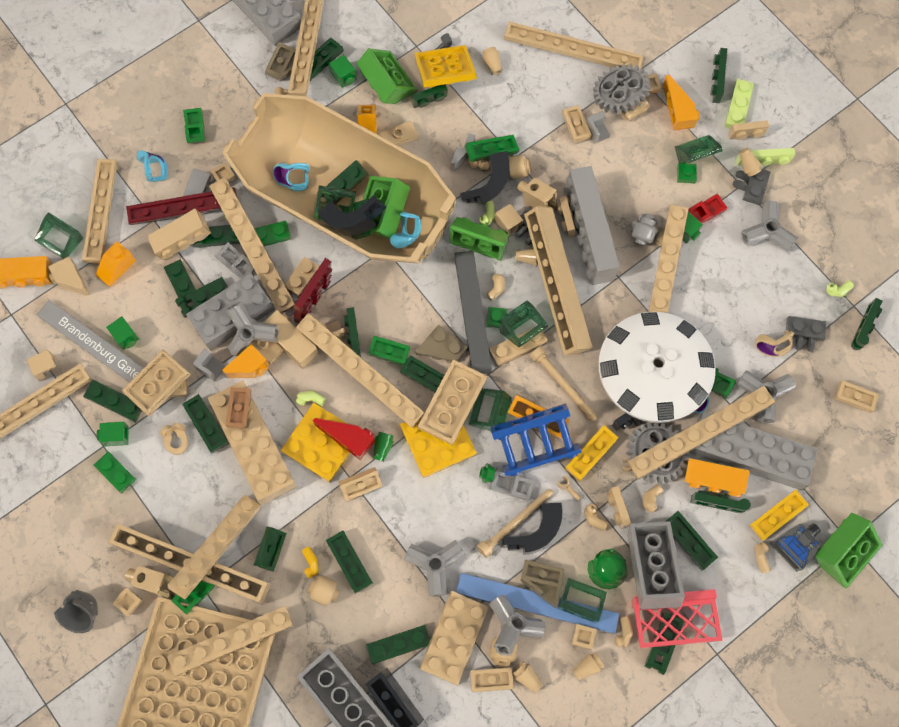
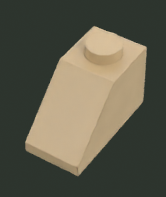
M70 257L48 266L51 271L48 275L53 284L57 283L64 290L85 296L89 295V291Z

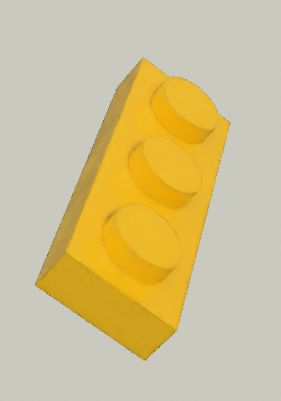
M603 425L583 447L582 453L574 457L565 469L580 482L619 437Z
M795 489L749 526L760 540L764 541L809 506V504Z

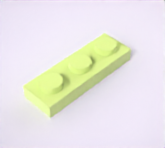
M741 79L736 80L724 127L731 129L734 124L745 123L754 83Z
M794 148L750 150L762 166L770 164L785 165L790 163L795 156ZM740 155L736 159L737 166H743Z

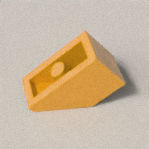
M376 104L358 105V124L377 134Z
M116 241L103 254L95 275L110 287L136 260L129 250Z
M251 344L222 371L228 378H256L268 370L269 364Z

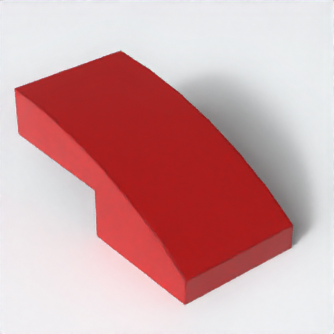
M717 193L706 201H700L688 209V212L698 221L704 223L725 212L727 206Z

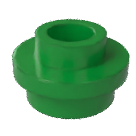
M486 463L484 467H481L479 477L482 478L483 483L492 482L495 475V467Z

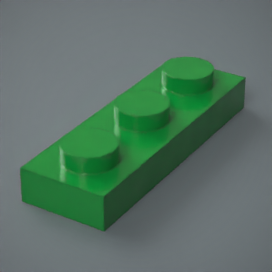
M514 135L468 142L465 145L471 162L489 159V155L507 151L508 155L517 154L520 151Z

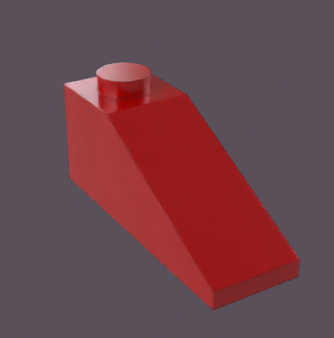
M314 418L313 420L314 426L359 460L364 457L375 443L374 434L366 427L362 429L356 425Z

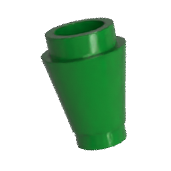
M378 432V436H375L373 459L384 462L394 443L392 441L393 435Z

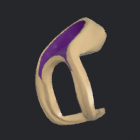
M785 330V336L777 341L768 335L760 334L755 340V346L758 351L767 356L781 357L792 349L794 332ZM788 341V347L776 351V347L779 344Z

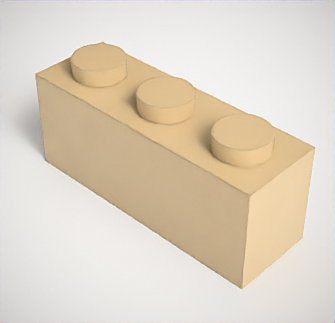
M193 209L147 237L154 254L165 260L173 257L174 254L181 250L189 248L195 242L205 239L211 232L204 216L198 210Z
M276 310L263 323L275 324L279 327L276 343L303 369L319 354L317 345L306 338L296 328L297 325L291 324V319L285 313L281 314Z

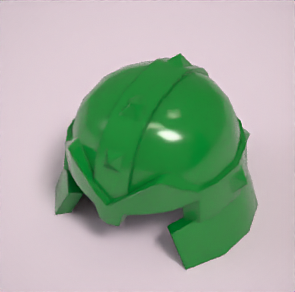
M611 548L600 551L594 560L588 562L589 578L595 585L603 589L617 588L628 575L626 559Z

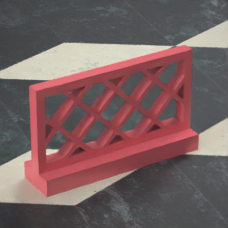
M716 590L684 592L685 598L681 607L677 610L667 608L673 613L668 622L658 615L664 608H657V612H654L652 609H640L638 596H634L631 602L632 608H634L639 647L651 648L722 641L715 600L717 598ZM711 604L712 614L707 618L699 612V609L702 605ZM687 606L694 612L688 620L678 613L682 607ZM647 610L654 616L647 624L640 618L639 611ZM696 614L706 621L700 630L690 622ZM675 616L685 622L680 632L670 624ZM655 618L665 624L660 633L649 626ZM707 624L715 628L716 637H708L702 632ZM687 625L697 632L693 639H688L682 634ZM667 627L677 633L673 641H668L662 636ZM646 629L657 636L651 643H644L643 633Z

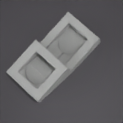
M468 134L465 145L468 142H474L475 135ZM465 145L463 149L456 147L451 162V171L453 172L459 169L469 157Z
M193 168L183 196L204 193L211 180V174Z
M229 242L215 255L221 263L241 279L254 270L250 260L245 255H241Z
M495 470L494 479L490 483L489 490L529 501L535 481L518 475L505 476L504 472Z

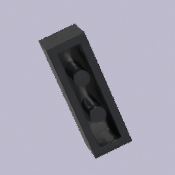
M385 668L365 684L395 727H417L424 720L388 668Z

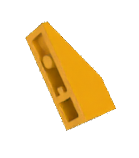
M666 75L662 85L673 130L695 128L700 118L695 103L670 75Z

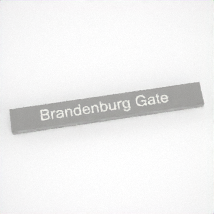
M50 300L36 314L126 381L130 382L144 369Z

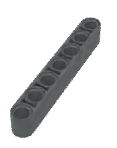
M474 252L454 253L470 366L482 374L491 373V361Z

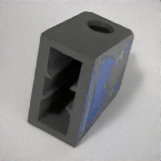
M811 523L807 528L802 524H798L769 544L798 572L807 566L821 546L820 542L815 538L821 530L814 523Z

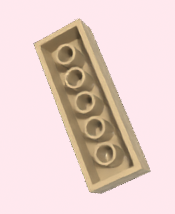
M241 381L208 397V400L257 501L263 505L297 486L252 396L247 429L227 428L225 426L231 387L247 388L245 382Z

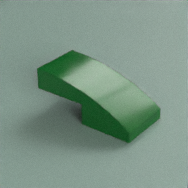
M202 109L183 110L187 144L205 142Z
M715 368V380L711 391L727 399L736 384V380L719 373V369Z
M200 581L186 599L176 595L172 602L187 615L215 586ZM181 603L189 604V606H183Z

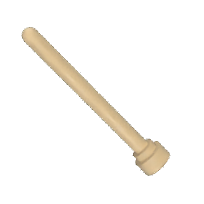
M541 346L535 349L530 354L532 360L541 363L591 421H595L597 415L546 358V351Z
M547 489L489 541H481L476 546L479 552L485 558H488L493 553L494 546L539 508L542 503L548 500L553 495V491Z

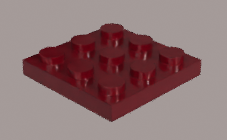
M324 258L294 305V321L298 324L308 313L311 314L312 305H317L321 298L322 290H326L331 283L332 261Z

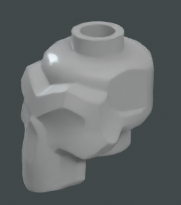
M641 214L638 220L632 222L631 236L636 239L635 243L645 246L646 243H652L657 234L660 233L659 228L656 227L658 220L653 215Z

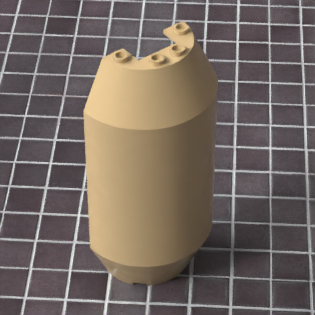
M263 93L260 98L255 100L253 109L256 118L249 123L244 136H241L238 142L232 138L230 143L224 146L222 153L248 191L371 260L420 264L423 258L429 256L449 223V216L453 213L456 203V197L429 162L307 96ZM355 160H358L369 176L336 205L344 213L353 212L354 203L363 200L370 176L396 178L411 187L403 212L415 214L420 218V235L412 244L404 248H395L390 243V239L372 234L357 240L349 235H343L326 224L318 213L327 205L325 198H322L318 193L319 190L327 186ZM279 163H286L288 165L294 163L308 164L310 168L307 174L309 178L307 189L293 191L278 184L273 177L274 166ZM291 170L288 175L289 181L293 184L305 183L304 170ZM333 190L330 194L333 196V195H335L336 193H335V191ZM402 216L396 233H402ZM408 217L406 227L410 235L414 233L415 218Z

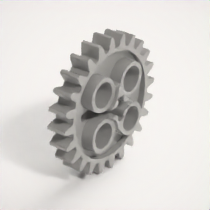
M623 63L621 68L616 65L614 70L609 68L608 73L603 71L604 76H598L599 81L594 82L595 87H593V97L600 109L604 108L605 112L610 110L611 114H614L615 111L621 114L622 110L628 113L629 108L634 111L635 105L641 106L640 101H646L645 96L650 95L651 82L648 73L644 72V68L639 69L638 65L633 68L631 63L626 67L625 63Z
M647 422L644 426L641 424L638 430L635 429L632 432L633 435L628 438L630 442L626 444V447L630 449L626 454L630 455L631 458L627 461L662 443L663 439L667 440L678 434V430L672 432V426L670 425L668 428H665V423H661L660 426L655 422L652 425L650 422ZM650 437H653L656 443L652 442ZM689 452L664 465L665 469L660 467L644 476L643 480L649 477L652 484L657 479L658 485L663 483V481L668 484L671 480H676L678 476L683 474L682 470L687 468V465L684 463L689 461V458L685 457Z

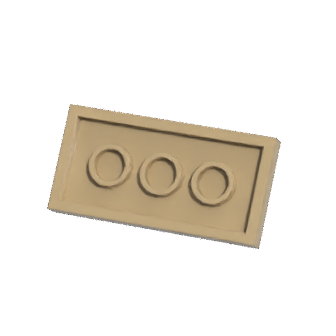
M453 360L424 413L418 429L453 446L488 376Z
M450 591L419 669L458 686L489 607L454 591Z

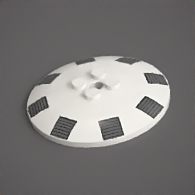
M644 312L624 319L607 335L599 355V375L607 395L621 410L643 421L666 423L690 415L704 403L711 392L715 380V360L711 347L705 337L691 323L669 313ZM655 359L661 360L663 367H656L653 361Z

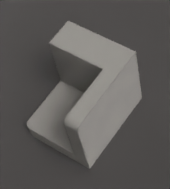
M603 111L586 119L594 144L610 137V133L604 125L606 115Z
M205 348L193 362L194 367L214 382L223 372L222 369L226 367Z

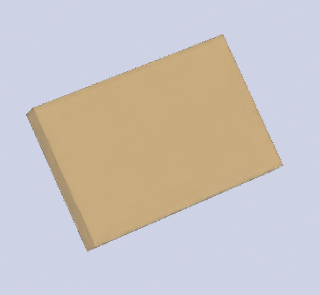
M163 349L121 391L150 417L191 374Z

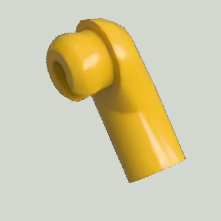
M306 547L302 550V554L310 567L306 568L304 572L310 579L313 576L316 577L319 573L318 561L311 547Z

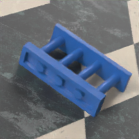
M566 403L490 427L493 439L501 440L508 465L503 466L505 476H516L521 471L563 458H574L579 453H582L578 443L572 444L565 421L567 417H570ZM554 421L558 422L565 447L556 450L553 449L546 427L547 423ZM535 427L539 428L546 453L537 456L534 455L527 433L528 429ZM515 433L520 434L527 459L517 462L508 439L509 435Z

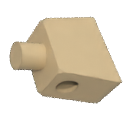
M536 178L532 179L529 183L522 180L518 184L517 189L523 193V202L527 207H552L553 212L557 210L556 189Z
M138 566L136 570L130 568L126 572L125 579L131 582V586L172 599L174 596V592L168 589V584L174 577Z

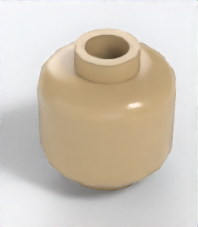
M525 155L509 157V177L512 180L527 178L529 173H531L530 159L526 158Z
M320 575L318 578L314 577L308 593H310L311 600L327 606L330 601L335 602L339 590L336 589L337 582L335 580Z
M495 637L491 641L490 658L494 661L495 665L508 667L516 661L518 644L516 643L510 656L501 655L496 652L494 647L498 638Z

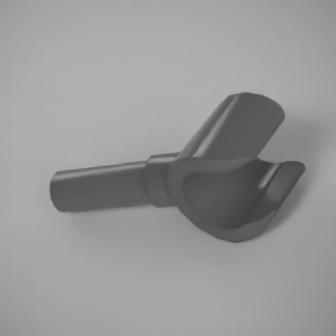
M448 33L441 37L442 43L436 49L448 48L452 45V38Z

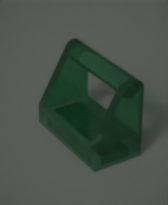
M710 135L674 146L679 163H691L723 151L722 146Z
M319 185L314 204L315 219H321L318 213L329 204L321 202L322 193L350 198L348 206L336 205L344 213L353 212L356 191Z
M48 212L43 218L34 241L62 259H65L71 255L83 240V237L78 230ZM52 228L69 237L64 250L44 239Z
M528 300L498 320L500 333L518 348L548 327L547 322ZM529 319L538 324L521 338H518L514 333L515 329Z
M482 388L473 406L468 425L491 431L490 427L505 423L512 397L503 390ZM484 395L495 398L488 422L477 421Z
M568 578L557 609L590 622L598 623L607 592ZM572 587L600 598L596 611L566 601L569 588Z

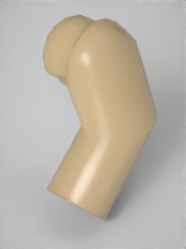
M495 274L492 277L494 288L486 293L490 301L504 292L505 278L503 275Z
M658 484L643 495V507L649 513L657 509L655 505L656 497L664 492Z
M588 504L584 509L587 523L605 531L608 522L598 518L597 506L595 504Z
M765 542L757 543L754 547L756 561L761 573H767L771 570L765 553L769 551V547Z
M628 616L620 618L623 632L622 636H616L615 638L617 647H627L632 638L633 630L630 617Z

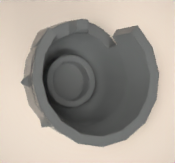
M72 591L71 594L65 597L63 601L64 607H59L54 612L58 623L68 631L83 634L93 628L94 620L98 614L97 601L87 592Z

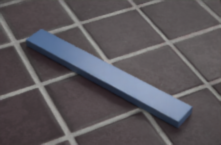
M463 573L460 575L456 591L458 594L491 602L503 594L514 609L587 626L611 634L616 633L619 613L559 598L558 607L553 608L533 591Z

